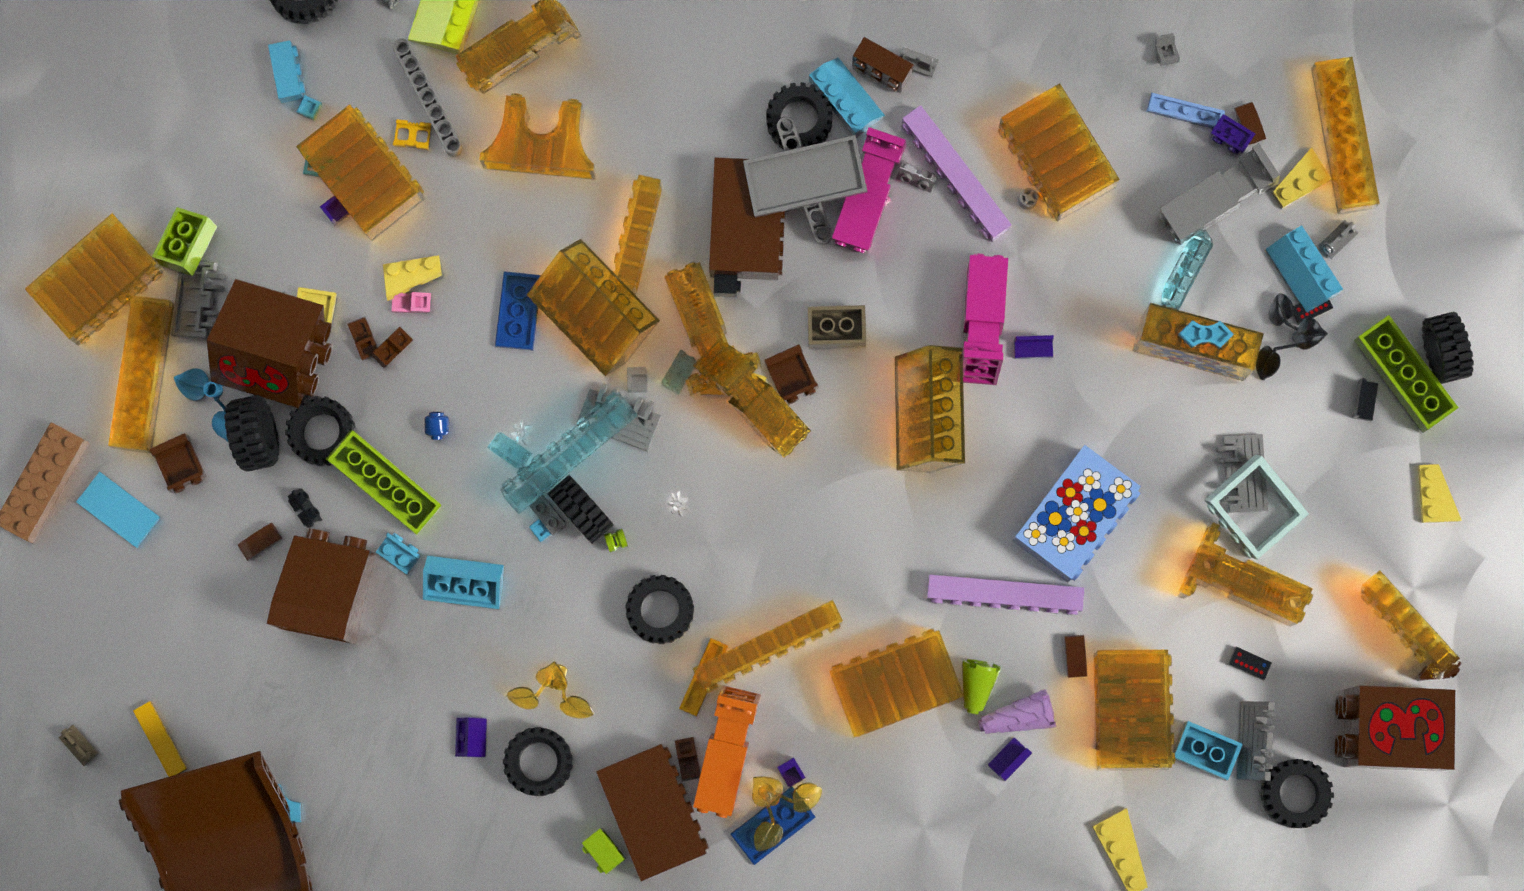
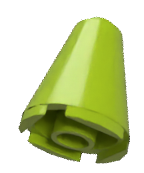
M963 659L964 708L967 709L968 713L979 714V711L984 710L1000 673L1001 667L993 663V666L990 667L986 661L967 659L966 661Z

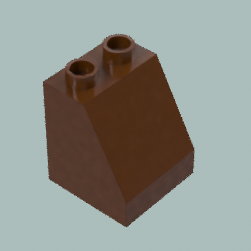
M307 528L305 537L295 535L293 537L271 601L267 624L281 630L356 645L375 554L370 550H366L367 540L345 536L343 545L328 542L329 532Z

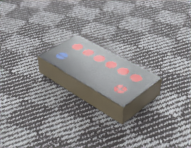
M1330 300L1307 313L1302 304L1299 303L1293 306V316L1297 324L1300 325L1305 318H1315L1333 309Z
M1235 647L1228 665L1263 681L1272 662L1239 647Z

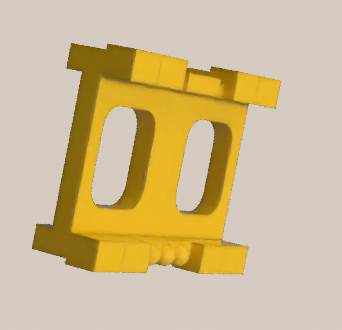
M396 119L393 146L404 148L407 146L429 150L431 123L420 122V124H415V122L408 123V120ZM400 128L409 129L407 140H399L397 138ZM419 130L428 132L426 142L416 141Z

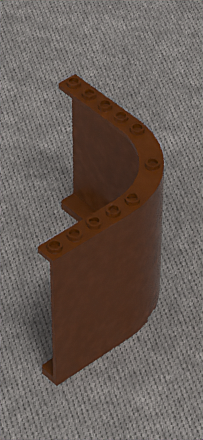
M261 751L121 790V799H119L120 809L125 811L127 820L132 822L134 832H138L141 842H144L146 851L151 853L160 875L161 889L164 888V891H313L311 878L306 872L305 865H303L307 861L296 823L291 821L289 805Z

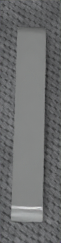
M403 38L397 39L393 43V50L439 140L450 157L459 156L462 152V145L409 42ZM401 46H407L404 52H398V49ZM409 62H415L413 68H406ZM418 78L424 79L421 85L415 84ZM430 94L432 98L430 101H424V96ZM434 111L441 112L438 117H431ZM448 127L449 131L446 134H441V128ZM452 143L458 144L455 150H449V145Z
M789 116L780 118L777 123V130L784 150H792V148L787 146V140L791 138L797 141V147L793 149L803 147L794 120ZM783 120H787L791 123V128L789 130H783L781 128V122ZM822 203L804 206L815 240L818 243L828 242L831 237V228ZM819 211L822 218L818 221L812 219V212ZM825 229L828 232V236L823 239L817 235L818 230Z

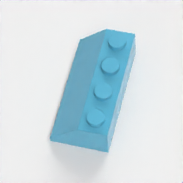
M839 57L822 64L809 74V82L815 86L816 91L820 89L824 92V97H828L832 111L852 136L855 135L857 138L885 116Z
M1302 225L1266 248V252L1307 313L1334 298L1343 290Z
M427 556L423 569V600L499 609L504 565Z

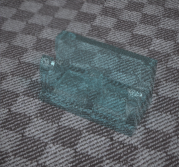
M680 349L661 382L662 386L679 395L698 361Z
M498 432L487 446L490 451L519 471H521L532 455L531 452L502 432Z

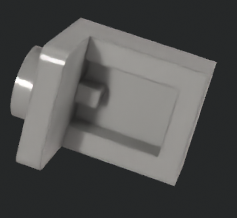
M1174 34L1157 36L1155 39V50L1161 66L1180 62Z

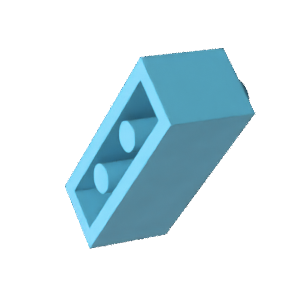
M290 40L269 44L268 48L278 99L281 103L303 99V93L306 91L304 82H300L299 75H302L300 63L297 64L296 57H299L297 46H293Z

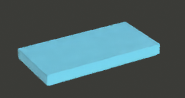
M101 472L96 475L76 501V503L136 548L140 546L161 518Z

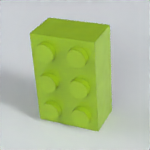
M176 207L152 258L163 267L193 276L217 226L207 216Z

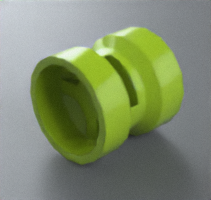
M622 528L616 530L615 533L604 534L609 552H613L619 547H628Z

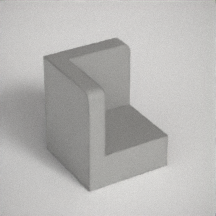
M627 367L628 393L648 391L646 367Z

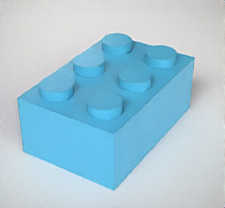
M1186 721L1171 758L1226 781L1229 780L1243 744Z

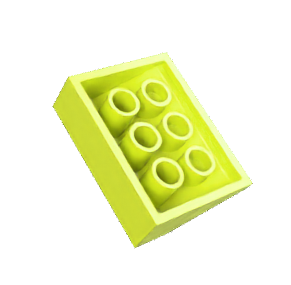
M420 0L408 41L462 56L479 0Z

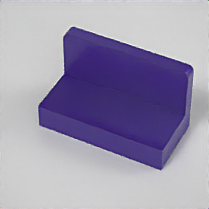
M1054 335L1016 336L1014 339V358H1053Z
M456 718L455 757L486 756V718Z
M1013 738L992 759L988 766L1003 781H1006L1032 752L1025 748L1016 738Z

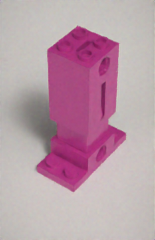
M870 127L868 128L867 137L862 152L865 154L862 167L868 192L845 198L832 239L836 240L835 244L842 247H847V244L854 246V251L863 254L865 250L870 251L891 190V185L888 183L895 164H900L903 152H905L907 146L905 139Z
M977 253L969 257L963 333H967V341H964L959 373V382L997 385L1004 355L1002 353L1003 345L999 344V336L1002 334L1005 319L1008 258H1004L1001 255L990 257Z

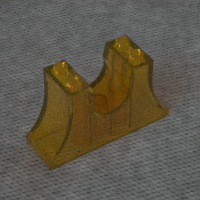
M512 93L511 96L506 95L500 131L492 144L480 152L479 160L483 169L596 180L597 172L595 165L583 150L584 109L579 100L568 99V101H563L558 112L559 121L557 126L549 133L537 134L528 128L530 114L526 98L517 93Z

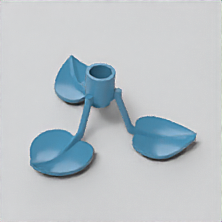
M197 368L187 370L175 376L176 386L186 398L197 401L206 395L214 398V401L223 408L224 411H219L213 416L212 427L217 435L228 442L224 419L226 406L219 400V397L223 394V385L209 382L207 374Z

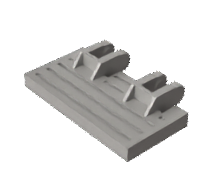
M200 261L193 276L181 272L178 273L172 336L208 338L210 332L208 329H212L215 322H207V317L217 318L219 312L205 311L204 309H212L214 292L211 291H225V287L222 285H211L212 280H226L225 274L209 273V271H217L218 263Z
M602 384L598 396V391L589 389L576 425L648 452L661 419V415L653 412L651 420H648L654 402L650 401L647 404L644 416H640L637 414L643 403L642 397H638L631 413L633 404L618 399L615 407L613 406L618 388L614 387L608 403L602 401L607 391V384Z
M1263 434L1224 436L1223 444L1232 446L1216 447V452L1219 453L1233 451V458L1217 459V464L1234 463V466L1225 467L1226 480L1255 454L1261 455L1264 458ZM1256 468L1232 489L1236 490V496H1224L1220 500V502H1237V504L1228 505L1229 513L1268 511L1266 479Z
M1241 702L1239 743L1243 745L1238 757L1237 779L1270 781L1271 772H1265V769H1273V765L1265 763V758L1273 757V752H1266V750H1272L1273 733H1267V730H1275V725L1267 724V719L1275 718L1276 713L1268 712V710L1274 711L1275 702Z

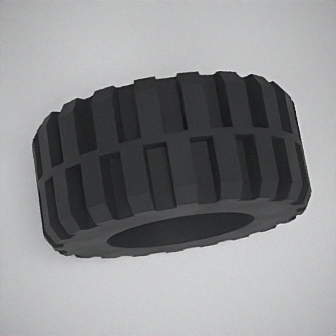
M270 0L275 10L286 20L290 19L294 23L301 21L302 24H308V20H312L315 23L319 21L318 17L320 16L325 18L328 16L327 11L329 9L332 11L335 8L334 1L338 2V0Z
M259 395L231 400L226 405L224 419L229 448L232 451V456L236 460L237 466L246 472L274 466L279 459V437L269 404Z

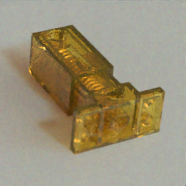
M540 0L531 6L534 11L517 22L513 19L509 20L456 55L455 57L458 60L456 64L460 71L467 75L466 81L469 86L485 94L540 58L538 52L553 42L561 44L570 37H573L575 40L580 38L582 35L563 4L558 0Z
M700 262L689 263L681 270L674 269L669 271L664 276L667 288L691 347H696L700 356L698 363L702 374H692L685 380L690 396L727 382L736 372L740 371L745 375L760 369L761 363L757 352H748L739 359L734 345L729 347L725 334H727L725 323Z
M719 339L693 367L704 375L715 388L730 397L731 399L728 403L769 448L785 458L792 453L800 442L806 439L811 430L770 384L753 373L756 368L750 358Z
M1214 522L1208 525L1177 596L1184 599L1191 596V594L1193 595L1197 584L1204 588L1211 585L1228 593V599L1290 627L1299 622L1301 623L1306 613L1303 610L1306 605L1310 604L1313 598V594H1311L1313 588L1249 559L1242 562L1225 554L1227 549L1214 544L1221 533L1218 530L1220 525ZM1204 561L1209 562L1210 569L1204 566ZM1290 600L1295 602V608L1290 605Z

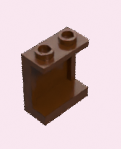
M799 344L764 360L783 404L788 402L790 405L799 400L798 397L802 395L808 397L816 393L818 384L811 373Z
M185 433L150 449L165 479L166 488L171 493H180L185 490L186 486L190 484L192 486L203 482V478L207 477L193 444Z

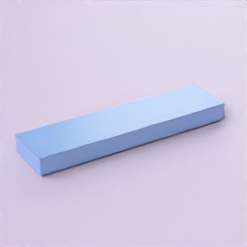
M1151 93L1146 111L1213 129L1222 114H1225L1224 110L1156 93Z

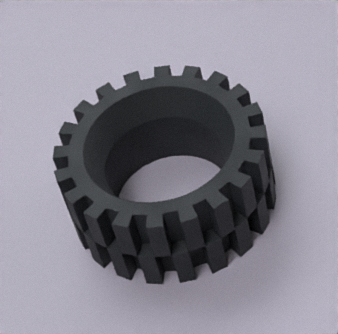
M801 82L800 86L790 83L789 88L783 86L781 87V92L778 93L776 91L773 94V99H770L768 109L766 110V123L769 135L772 136L774 143H779L781 149H784L777 130V123L781 118L783 109L794 101H804L811 104L818 114L817 123L811 130L798 133L802 146L819 144L823 140H827L828 133L831 132L833 116L832 106L829 105V99L824 97L822 90L816 91L814 85L811 84L810 87H806V83ZM781 122V128L783 130H788ZM793 138L788 139L787 146L792 149L796 148L797 141Z
M1449 312L1425 318L1422 323L1423 346L1426 350V358L1429 360L1430 369L1432 368V373L1438 381L1444 384L1472 376L1474 361L1472 359L1473 352L1470 348L1471 342L1468 340V332L1465 331V325L1461 323V317L1458 316V313Z
M314 396L312 400L310 398L304 399L305 403L300 404L295 412L291 410L289 413L291 418L286 420V425L288 426V430H285V435L288 437L287 443L291 446V450L307 463L317 466H323V464L330 466L332 464L326 458L350 430L354 431V428H356L355 422L352 420L353 417L347 409L336 400L325 396L324 398ZM317 415H330L336 419L339 425V435L336 442L329 448L322 450L309 447L304 437L307 423Z
M570 475L565 477L547 493L591 544L597 541L614 525Z
M652 575L650 578L640 580L641 582L633 587L632 592H629L628 601L625 606L626 618L630 627L640 638L653 644L672 643L677 638L680 639L688 631L694 618L693 600L688 589L675 578H670L666 575ZM655 591H666L672 594L679 605L675 621L663 628H655L648 625L641 615L643 600Z
M541 727L528 728L521 733H517L516 737L509 741V745L504 751L503 764L505 769L503 770L508 777L509 783L518 791L531 796H546L562 788L566 780L569 779L573 768V755L565 739L556 732ZM534 743L549 745L557 757V766L554 773L543 781L530 780L523 774L520 767V758L523 751Z
M1294 759L1278 763L1277 766L1269 770L1271 772L1270 781H1265L1264 784H1261L1263 795L1260 796L1261 800H1264L1265 805L1263 807L1265 811L1270 813L1268 816L1271 819H1275L1276 823L1288 828H1308L1313 824L1321 822L1320 819L1328 815L1327 810L1332 808L1333 805L1331 803V798H1334V792H1331L1333 784L1327 779L1329 775L1321 770L1322 767L1314 765L1309 760ZM1294 774L1307 777L1313 783L1316 791L1313 805L1303 813H1294L1288 810L1280 798V789L1283 782Z

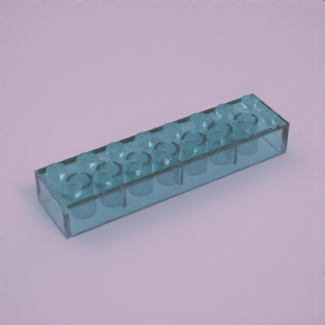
M619 391L609 394L601 406L599 404L590 411V415L586 418H580L572 430H566L561 435L562 438L560 440L550 443L543 454L539 453L531 460V464L527 467H521L513 479L509 478L503 482L502 488H500L503 497L518 514L638 416Z

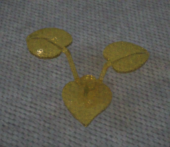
M555 661L536 673V680L542 685L537 693H533L528 687H517L510 690L506 695L518 707L534 709L539 704V700L536 697L542 693L545 687H550L551 689L562 690L563 702L560 703L559 707L566 715L572 718L583 719L594 714L590 704L585 699L579 696L566 697V687L568 685L566 675L568 670L565 666L557 664Z
M763 776L753 777V802L757 806L766 807L771 819V823L763 822L758 826L754 835L755 849L757 851L770 849L776 846L783 837V828L779 824H775L770 806L777 805L780 798L789 803H794L793 809L796 812H807L820 800L822 788L814 783L800 784L793 792V799L782 795L783 786L779 780Z

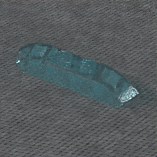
M1206 229L1197 233L1187 243L1163 288L1160 301L1161 314H1174L1178 312L1213 247V241Z

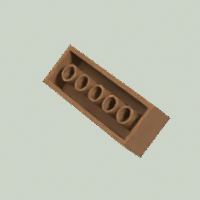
M50 422L0 510V527L33 543L88 447L89 442Z

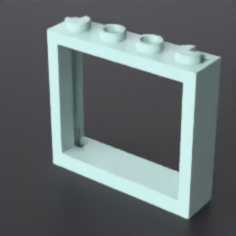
M1256 454L1204 499L1208 504L1207 507L1210 513L1218 516L1219 524L1231 532L1230 537L1235 543H1240L1243 547L1242 552L1249 558L1257 560L1309 514L1261 455ZM1256 468L1294 513L1289 520L1257 548L1253 546L1218 503Z

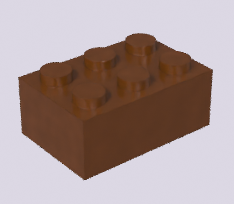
M866 37L862 39L852 58V66L856 72L869 75L871 80L887 85L886 88L894 93L897 91L899 93L902 92L912 75L914 65Z

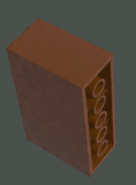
M714 157L709 259L710 277L714 278V274L737 275L738 279L778 280V275H782L783 260H779V256H783L784 245L780 238H784V222H781V219H785V211L755 218L743 163L744 160L748 159Z
M662 744L596 771L640 881L708 854L706 850L709 849L706 838H701L699 831L702 829L698 819L694 820L691 814L694 812L693 806L690 801L686 802L684 797L687 794L683 783L679 784L677 777L680 775L676 765H671L669 759L672 758L669 748L667 746L664 747Z

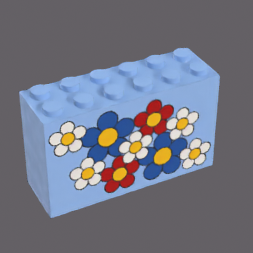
M1084 445L1013 539V542L1065 581L1069 582L1071 579L1075 581L1083 571L1081 566L1083 564L1087 565L1094 557L1093 550H1098L1105 542L1104 535L1106 533L1109 535L1117 526L1116 519L1123 518L1129 510L1127 507L1128 503L1132 505L1141 494L1138 491L1141 486Z

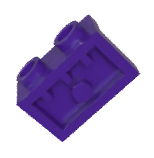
M1222 114L1210 135L1214 142L1219 145L1224 143L1229 146L1228 150L1238 155V153L1243 154L1255 133Z

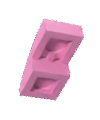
M400 293L392 299V312L430 313L431 293Z

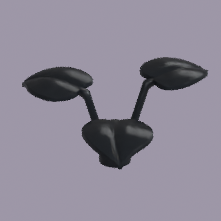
M1279 293L1274 298L1269 309V319L1276 326H1281L1285 323V325L1296 330L1292 335V340L1295 343L1274 347L1273 350L1270 346H1264L1259 351L1256 358V370L1261 380L1273 376L1278 371L1281 359L1276 351L1293 347L1308 350L1317 345L1328 334L1314 318H1305L1299 327L1289 323L1288 319L1293 316L1294 308L1291 300L1282 293Z

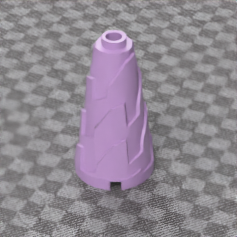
M1047 689L1040 690L1031 696L981 716L982 720L978 721L981 732L985 731V734L1057 727L1056 721L1054 722L1055 716L1050 697L1047 695Z

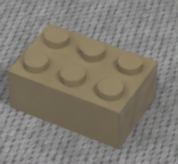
M865 305L808 307V348L866 347Z

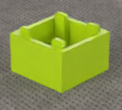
M603 828L598 829L582 842L584 846L582 848L585 854L590 853L598 863L597 870L600 873L605 872V874H609L626 860V857Z

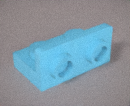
M395 532L393 535L387 533V537L376 553L408 575L421 557L417 554L419 550L411 544L408 546L403 544V538Z

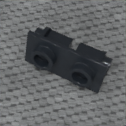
M303 489L291 491L292 493L287 496L288 502L295 512L300 509L302 510L297 516L304 527L311 528L314 526V523L322 521L318 509L313 506L309 500V495Z

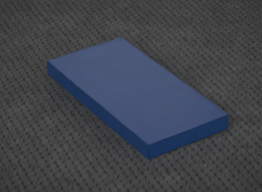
M504 271L495 347L533 351L542 275Z
M791 786L732 832L731 836L755 865L813 820L815 815Z

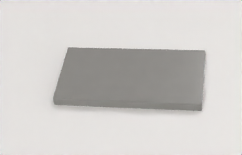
M855 135L743 161L755 218L868 192Z

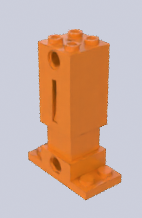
M723 685L718 695L714 715L718 716L715 734L711 733L708 740L693 805L694 808H697L698 812L708 813V811L715 812L716 816L722 818L732 816L749 742L746 741L749 724L753 725L761 694Z

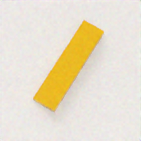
M710 638L679 707L680 710L697 717L728 645Z
M149 701L133 710L168 777L187 770L186 764L152 702Z

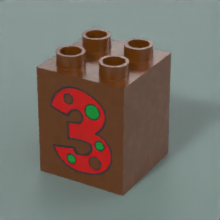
M235 279L207 338L211 382L299 408L304 395L310 397L314 395L319 381V375L314 374L318 364L326 366L332 352V344L327 343L332 324L324 321V305Z
M1356 686L1344 689V696H1337L1335 700L1336 719L1344 720V734L1335 736V758L1343 759V767L1417 771L1455 770L1456 690L1383 686Z

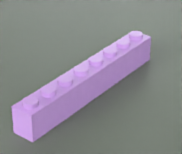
M920 105L903 117V125L901 126L907 135L911 134L914 138V145L924 151L925 159L930 165L933 163L936 167L935 172L939 178L946 180L948 183L947 188L952 194L955 193L958 196V202L963 209L967 208L971 213L969 215L971 220L975 224L978 223L980 225L983 236L993 242L1007 232L1012 224L923 107Z
M929 575L927 599L935 604L950 601V605H962V602L970 603L969 606L981 607V604H989V608L1000 609V606H1008L1009 610H1020V607L1028 608L1027 611L1039 612V609H1047V613L1058 614L1060 610L1066 611L1067 615H1078V612L1083 611L1084 588Z

